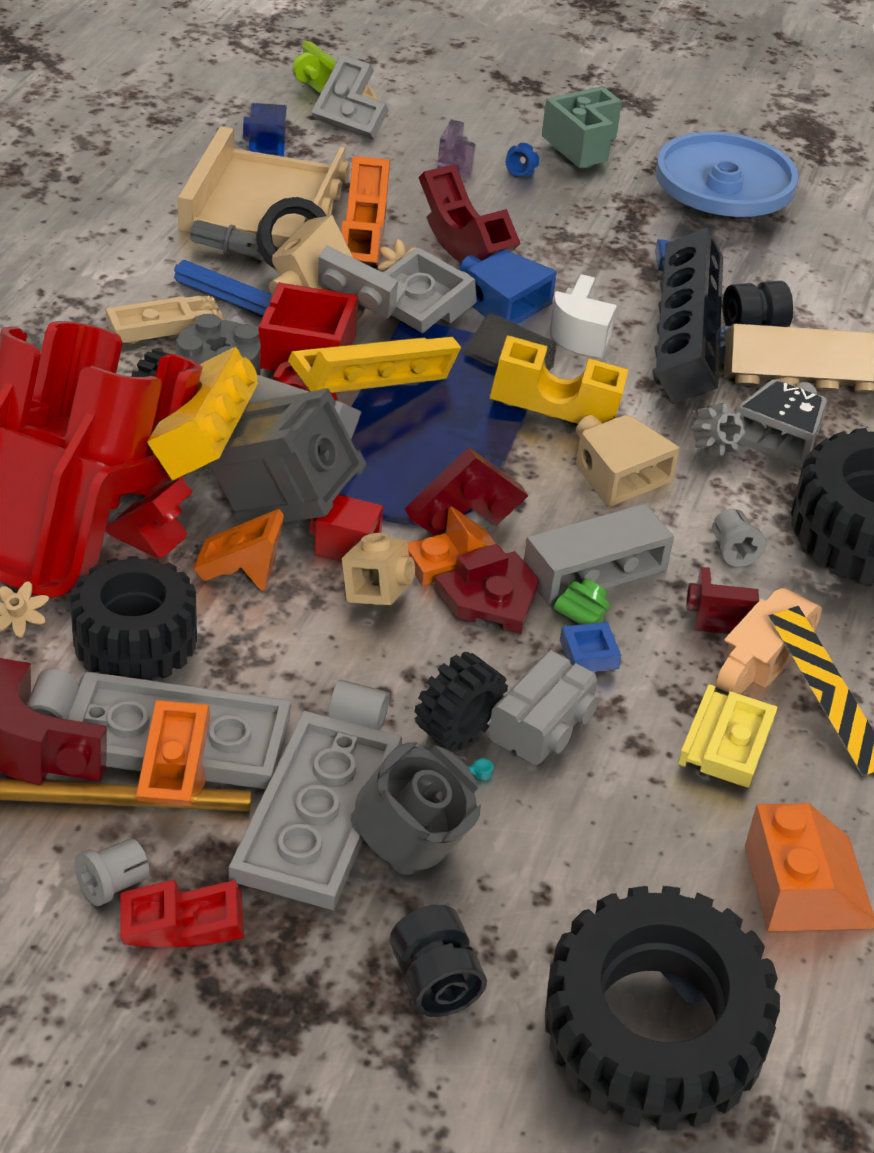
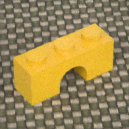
M507 335L489 399L577 424L588 415L595 416L602 423L615 419L629 369L588 358L585 370L580 376L574 379H561L552 375L545 366L544 360L548 346Z

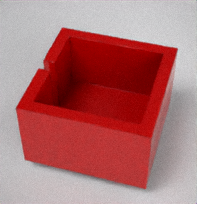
M278 282L270 300V307H267L258 326L261 342L260 369L276 372L281 363L289 360L292 351L353 345L356 337L358 295Z

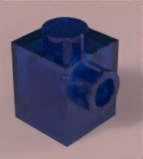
M252 103L250 116H244L243 138H249V151L284 157L287 105Z

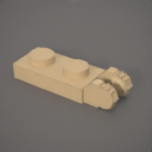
M209 295L186 298L181 296L105 308L107 325L110 331L117 333L121 337L122 343H137L141 340L165 336L176 337L185 328L195 324L196 318L202 314H215L221 320H225L221 311L217 310L219 307L215 303L213 296L210 297Z

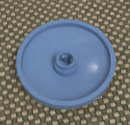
M696 132L670 140L660 149L655 170L660 186L676 200L704 212L733 217L760 216L784 208L794 198L799 180L795 164L782 151L758 139L728 132Z

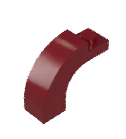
M456 164L424 171L418 177L431 209V213L426 217L439 243L453 258L463 262L467 256L473 255L483 261L501 250L512 252L521 244L507 209L482 216L477 213L470 202Z
M0 658V772L12 778L37 785H42L48 773L100 782L106 771L107 726L51 717L30 709L26 705L31 695V663Z

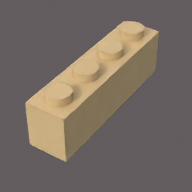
M733 324L726 330L723 378L735 379V385L758 386L760 380L771 381L778 379L794 386L799 382L815 384V389L819 391H838L839 385L854 386V392L872 394L874 393V333Z

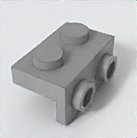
M328 245L319 255L318 285L330 291L358 295L359 305L389 319L406 293L407 286L404 283Z

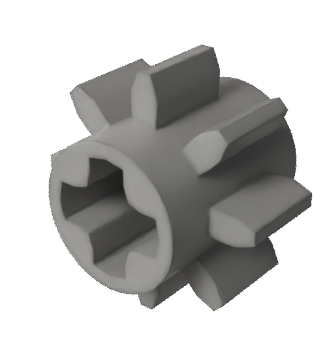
M727 403L713 404L712 407L697 410L699 418L695 421L694 425L690 426V429L693 430L696 448L708 447L709 457L723 456L724 452L737 451L739 449L737 442L746 432L743 430L740 412H728Z

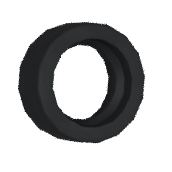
M300 197L283 198L271 205L259 221L256 233L258 251L264 261L275 270L272 257L277 249L272 240L273 225L280 217L286 214H299L308 220L326 216L323 209L311 200Z

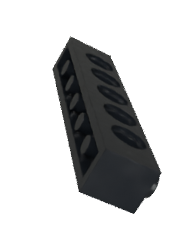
M708 227L666 243L665 260H662L664 278L660 281L662 301H659L658 307L661 315L660 322L656 325L659 339L658 345L655 346L657 363L656 368L653 369V378L657 388L661 392L666 391L672 404L718 388L723 255Z

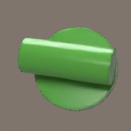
M584 578L581 584L576 581L570 582L565 593L557 599L554 610L579 625L602 623L603 617L610 609L611 604L605 600L608 592L603 587Z

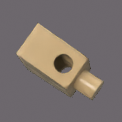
M333 215L309 219L273 254L272 262L279 276L269 283V291L272 296L278 282L328 290L318 285V258L326 245L353 258Z
M588 415L577 425L576 434L580 437L576 459L577 468L608 507L673 482L680 448L634 417L624 415L602 423L595 416Z

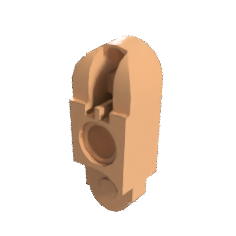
M784 588L774 591L767 600L761 599L724 639L729 644L726 661L716 681L717 688L728 694L731 691L741 695L752 682H755L766 689L793 660L792 655L768 615L799 605L815 631L821 617V606Z

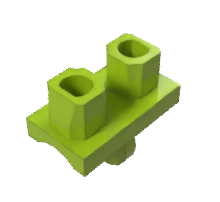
M304 41L302 45L303 54L294 58L292 72L296 79L303 83L307 82L321 94L337 62L331 55L325 53L313 42Z

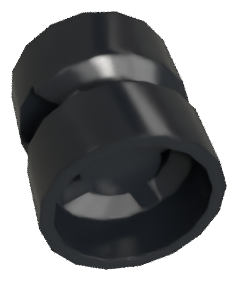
M782 280L761 282L757 287L752 283L727 286L722 303L725 326L746 324L790 327L793 318V298L789 286Z
M430 905L419 908L404 916L390 932V945L399 967L406 974L405 982L420 1014L428 1017H444L455 1014L469 1007L481 997L487 986V978L472 947H469V937L454 908L447 905Z

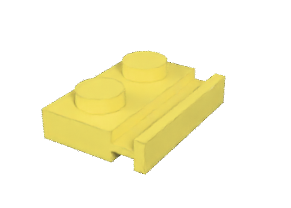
M708 684L681 749L678 764L685 767L686 763L689 762L701 766L700 772L750 788L778 707L731 691L726 696L714 692L716 686Z

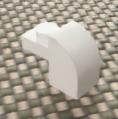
M580 274L574 288L568 287L566 293L555 292L550 332L554 340L564 348L576 353L603 359L612 338L617 305L593 300L595 277Z

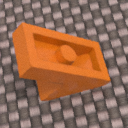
M449 507L446 533L409 542L408 551L409 557H412L415 563V576L420 584L425 586L433 584L435 576L454 571L458 555L496 543L484 528L455 508Z
M276 509L206 538L193 569L205 582L222 574L224 576L231 575L242 568L261 591H265L276 560L284 514L280 509Z
M156 700L136 793L137 801L192 806L206 782L202 759L211 717L209 704Z

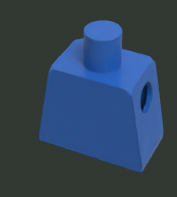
M501 250L483 261L473 255H469L461 263L460 271L466 272L475 279L477 303L472 307L503 331L511 329L553 304L557 271L507 250Z

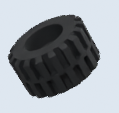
M127 556L126 560L115 558L107 560V565H96L89 569V575H82L76 581L77 588L72 589L70 595L73 645L78 660L84 661V668L89 672L99 671L100 674L153 681L154 677L159 676L164 679L171 676L173 668L182 669L187 664V657L193 656L197 642L196 590L194 584H190V578L185 572H177V566L169 562L161 564L157 558L148 557L145 560L138 559V556Z

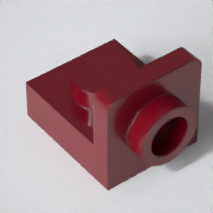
M700 567L697 583H689L686 597V610L694 611V630L730 634L759 602V590L711 584L710 568Z

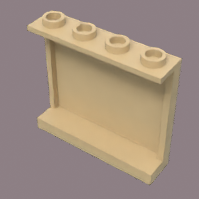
M220 126L178 196V230L191 232L194 221L201 220L224 227H229L232 224L236 226V230L256 235L259 221L270 206L283 198L291 197L311 200L323 209L326 216L332 215L333 201H339L342 183L347 184L350 173V162L345 161V147L340 146L331 165L234 149V128ZM295 213L280 217L272 229L274 246L280 248L308 219Z

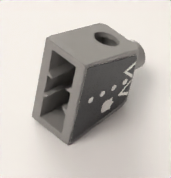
M778 379L771 380L739 406L738 412L741 413L740 419L743 423V430L746 432L737 443L802 468L807 454L812 452L827 400L824 396L818 395L815 387L808 382H799L794 386Z

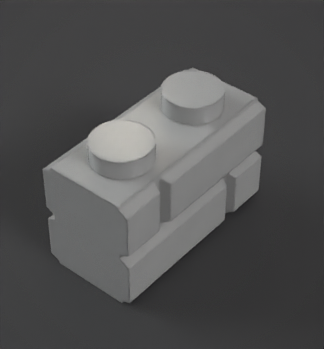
M552 650L546 652L492 708L489 730L491 741L510 752L515 750L517 756L535 766L540 764L551 751L557 754L561 753L570 740L572 728L578 722L582 724L588 723L596 711L599 699L594 696L598 679L595 673L577 663L571 665L569 659Z

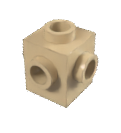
M385 533L369 534L364 536L342 557L346 601L349 603L392 605L412 584L414 579L415 563L413 558L409 557L408 541L405 539H390V536Z

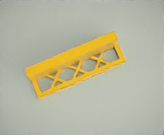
M453 337L417 338L292 351L288 362L311 392L329 388L330 392L334 393L446 379L461 350V346Z

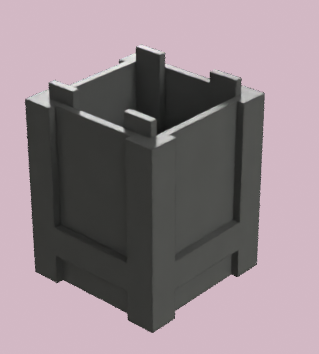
M329 388L247 404L220 458L206 464L207 468L212 469L234 509L232 514L238 525L276 509H280L284 514L283 523L325 517L334 506L332 501L351 478L360 475L366 468L367 464L360 450L356 451L334 407L336 402Z

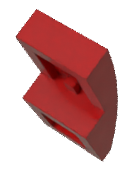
M175 879L120 892V939L124 945L161 948L190 947L244 938L242 892L236 880L183 893L180 891Z

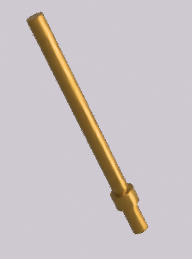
M0 779V800L242 812H250L251 790L202 788L192 806L137 801L138 785L43 781L42 785H37L18 779Z

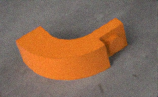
M353 156L346 220H342L341 234L354 259L366 265L378 266L381 257L380 248L382 247L391 162L390 159Z

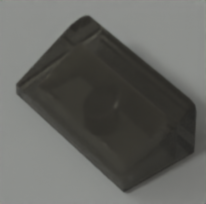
M490 313L483 320L464 354L497 369L507 335L548 346L544 361L549 371L554 367L557 345L554 341Z

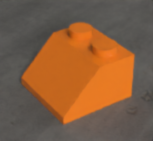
M809 803L756 804L745 849L767 932L874 929L873 910L849 836Z

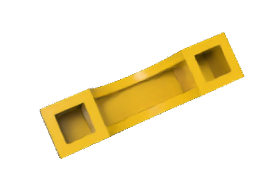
M236 346L200 364L203 369L197 394L176 412L160 421L147 441L172 481L220 458L258 385L257 373L253 364L248 358L241 356Z

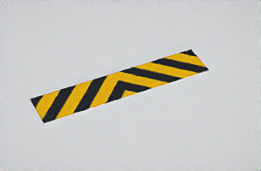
M798 605L768 615L862 776L873 773L874 730Z

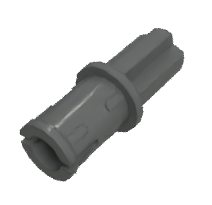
M201 220L194 221L190 232V239L194 243L221 249L225 255L233 252L256 258L259 261L263 260L258 249L251 247V244L257 245L255 234L236 230V226L232 224L229 227H224Z

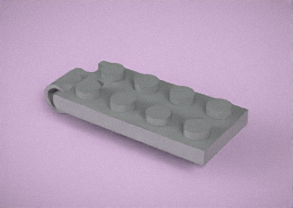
M48 668L38 675L26 706L40 714L107 726L106 767L141 771L156 700L209 704L211 717L202 759L206 781L266 789L278 765L290 718L291 700L86 671L81 677L78 689L76 679L64 670Z
M340 679L332 693L328 717L303 711L229 865V881L236 880L237 884L335 910L364 840L362 835L357 833L351 824V814L355 809L358 793L391 751L402 745V736L381 731L389 706V692Z

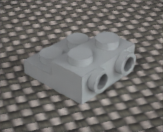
M419 247L413 249L383 272L407 286L405 295L391 315L421 333L425 332L440 319L452 323L477 303L474 278Z

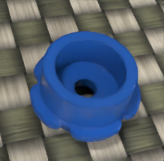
M522 142L518 146L514 145L507 152L506 167L515 176H531L535 172L534 169L539 165L538 153L534 152L533 147L528 143ZM521 157L525 158V163L521 162Z

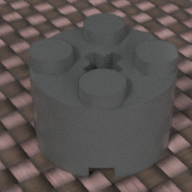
M202 314L196 318L195 324L185 328L176 339V354L199 364L236 346L241 356L248 358L253 364L257 375H260L261 342L259 330L253 325L221 320L215 314Z
M408 742L392 750L359 791L355 802V809L351 814V824L355 831L362 835L366 843L377 855L389 862L398 873L404 875H411L417 870L428 869L439 864L471 830L480 816L481 804L477 807L474 794L478 786L472 772L456 755L436 745L429 750L415 747L418 742Z

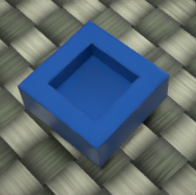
M608 622L563 626L561 628L559 641L571 665L577 663L592 672L619 669L622 655Z

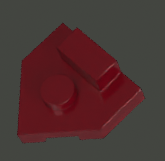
M493 544L458 555L454 571L435 576L434 589L456 618L475 623L477 618L503 624V630L521 634L531 603H533L537 593L539 579L516 551L506 554L498 544Z

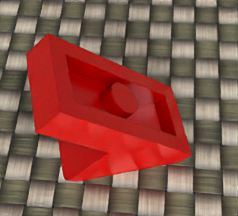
M181 477L132 503L106 525L105 531L108 535L155 558H163L187 537L186 530L176 517L183 511L178 504L187 498L192 491Z

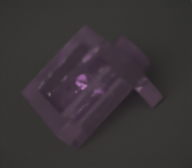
M451 119L440 138L437 168L456 164L459 174L469 177L473 171L476 145L474 142L468 141V137L463 136L464 122Z

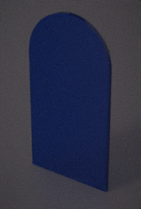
M400 321L389 341L453 337L461 346V350L446 379L360 390L351 406L361 411L351 441L356 451L360 450L367 466L360 475L351 478L339 495L383 505V521L418 525L410 520L404 508L468 447L502 470L529 411L528 409L509 406L503 402L489 399L498 362L506 340L439 324H434L421 333ZM550 350L546 351L544 360L547 369L553 358V351ZM468 509L464 515L472 512L473 509Z

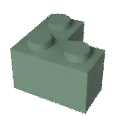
M603 86L547 98L541 136L579 168H588L594 164L606 162L609 157L611 139L617 138L622 101Z

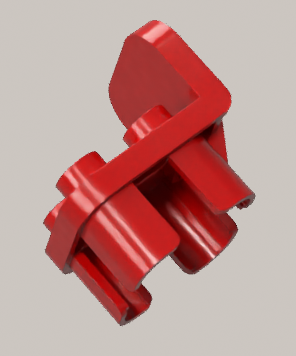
M55 321L48 325L41 353L33 344L26 342L27 333L22 329L10 326L2 328L0 332V582L20 589L25 582L29 581L32 584L33 595H46L49 598L59 597L72 592V589L77 588L76 581L82 575H89V569L98 564L109 511L119 507L121 495L134 493L147 496L166 486L167 482L172 481L147 441L160 421L176 412L197 394L203 369L199 363L177 354H167L159 360L156 377H131L116 374L122 349L121 337L117 333L101 327L72 321Z

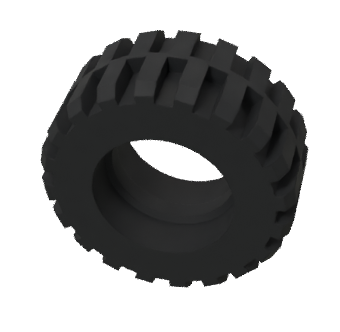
M866 428L854 429L850 434H847L845 431L836 433L829 440L826 438L813 448L812 452L807 454L792 505L791 524L794 533L799 537L798 540L807 553H813L814 560L824 568L830 566L834 569L835 574L847 579L850 576L859 579L860 584L868 586L874 583V432L867 431Z
M648 886L628 888L626 898L619 899L616 893H612L597 900L595 914L590 909L583 910L572 921L571 932L562 934L555 948L554 962L550 964L545 1007V1032L551 1035L549 1049L555 1064L560 1066L566 1064L565 1080L576 1093H581L585 1088L591 1092L589 1105L604 1115L608 1113L611 1107L623 1112L622 1123L635 1127H640L641 1118L656 1120L657 1130H676L678 1120L682 1118H687L689 1124L695 1127L710 1122L714 1107L722 1113L732 1109L739 1103L742 1092L750 1091L760 1075L776 1030L775 1024L780 1012V994L775 990L778 980L777 973L770 959H762L765 945L758 935L752 930L744 933L741 930L743 919L731 909L726 908L722 913L712 907L714 899L698 892L695 899L680 895L681 888L663 886L661 893H649ZM643 971L669 973L689 982L702 993L712 1008L716 1022L707 1032L690 1040L681 1042L650 1040L632 1032L614 1016L605 1001L604 993L616 981L633 973Z

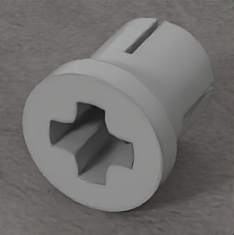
M727 509L716 516L715 522L712 524V531L720 543V552L725 561L734 567H744L756 562L766 548V539L757 527L751 525L744 513L738 509Z
M133 838L98 852L88 849L77 854L75 857V872L79 885L87 899L95 906H101L110 902L113 899L114 893L148 879L150 868L148 862L139 864L148 859L141 845Z

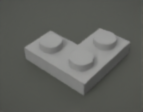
M341 54L311 111L313 117L316 120L374 140L389 110L385 103L362 96L374 72L371 64Z

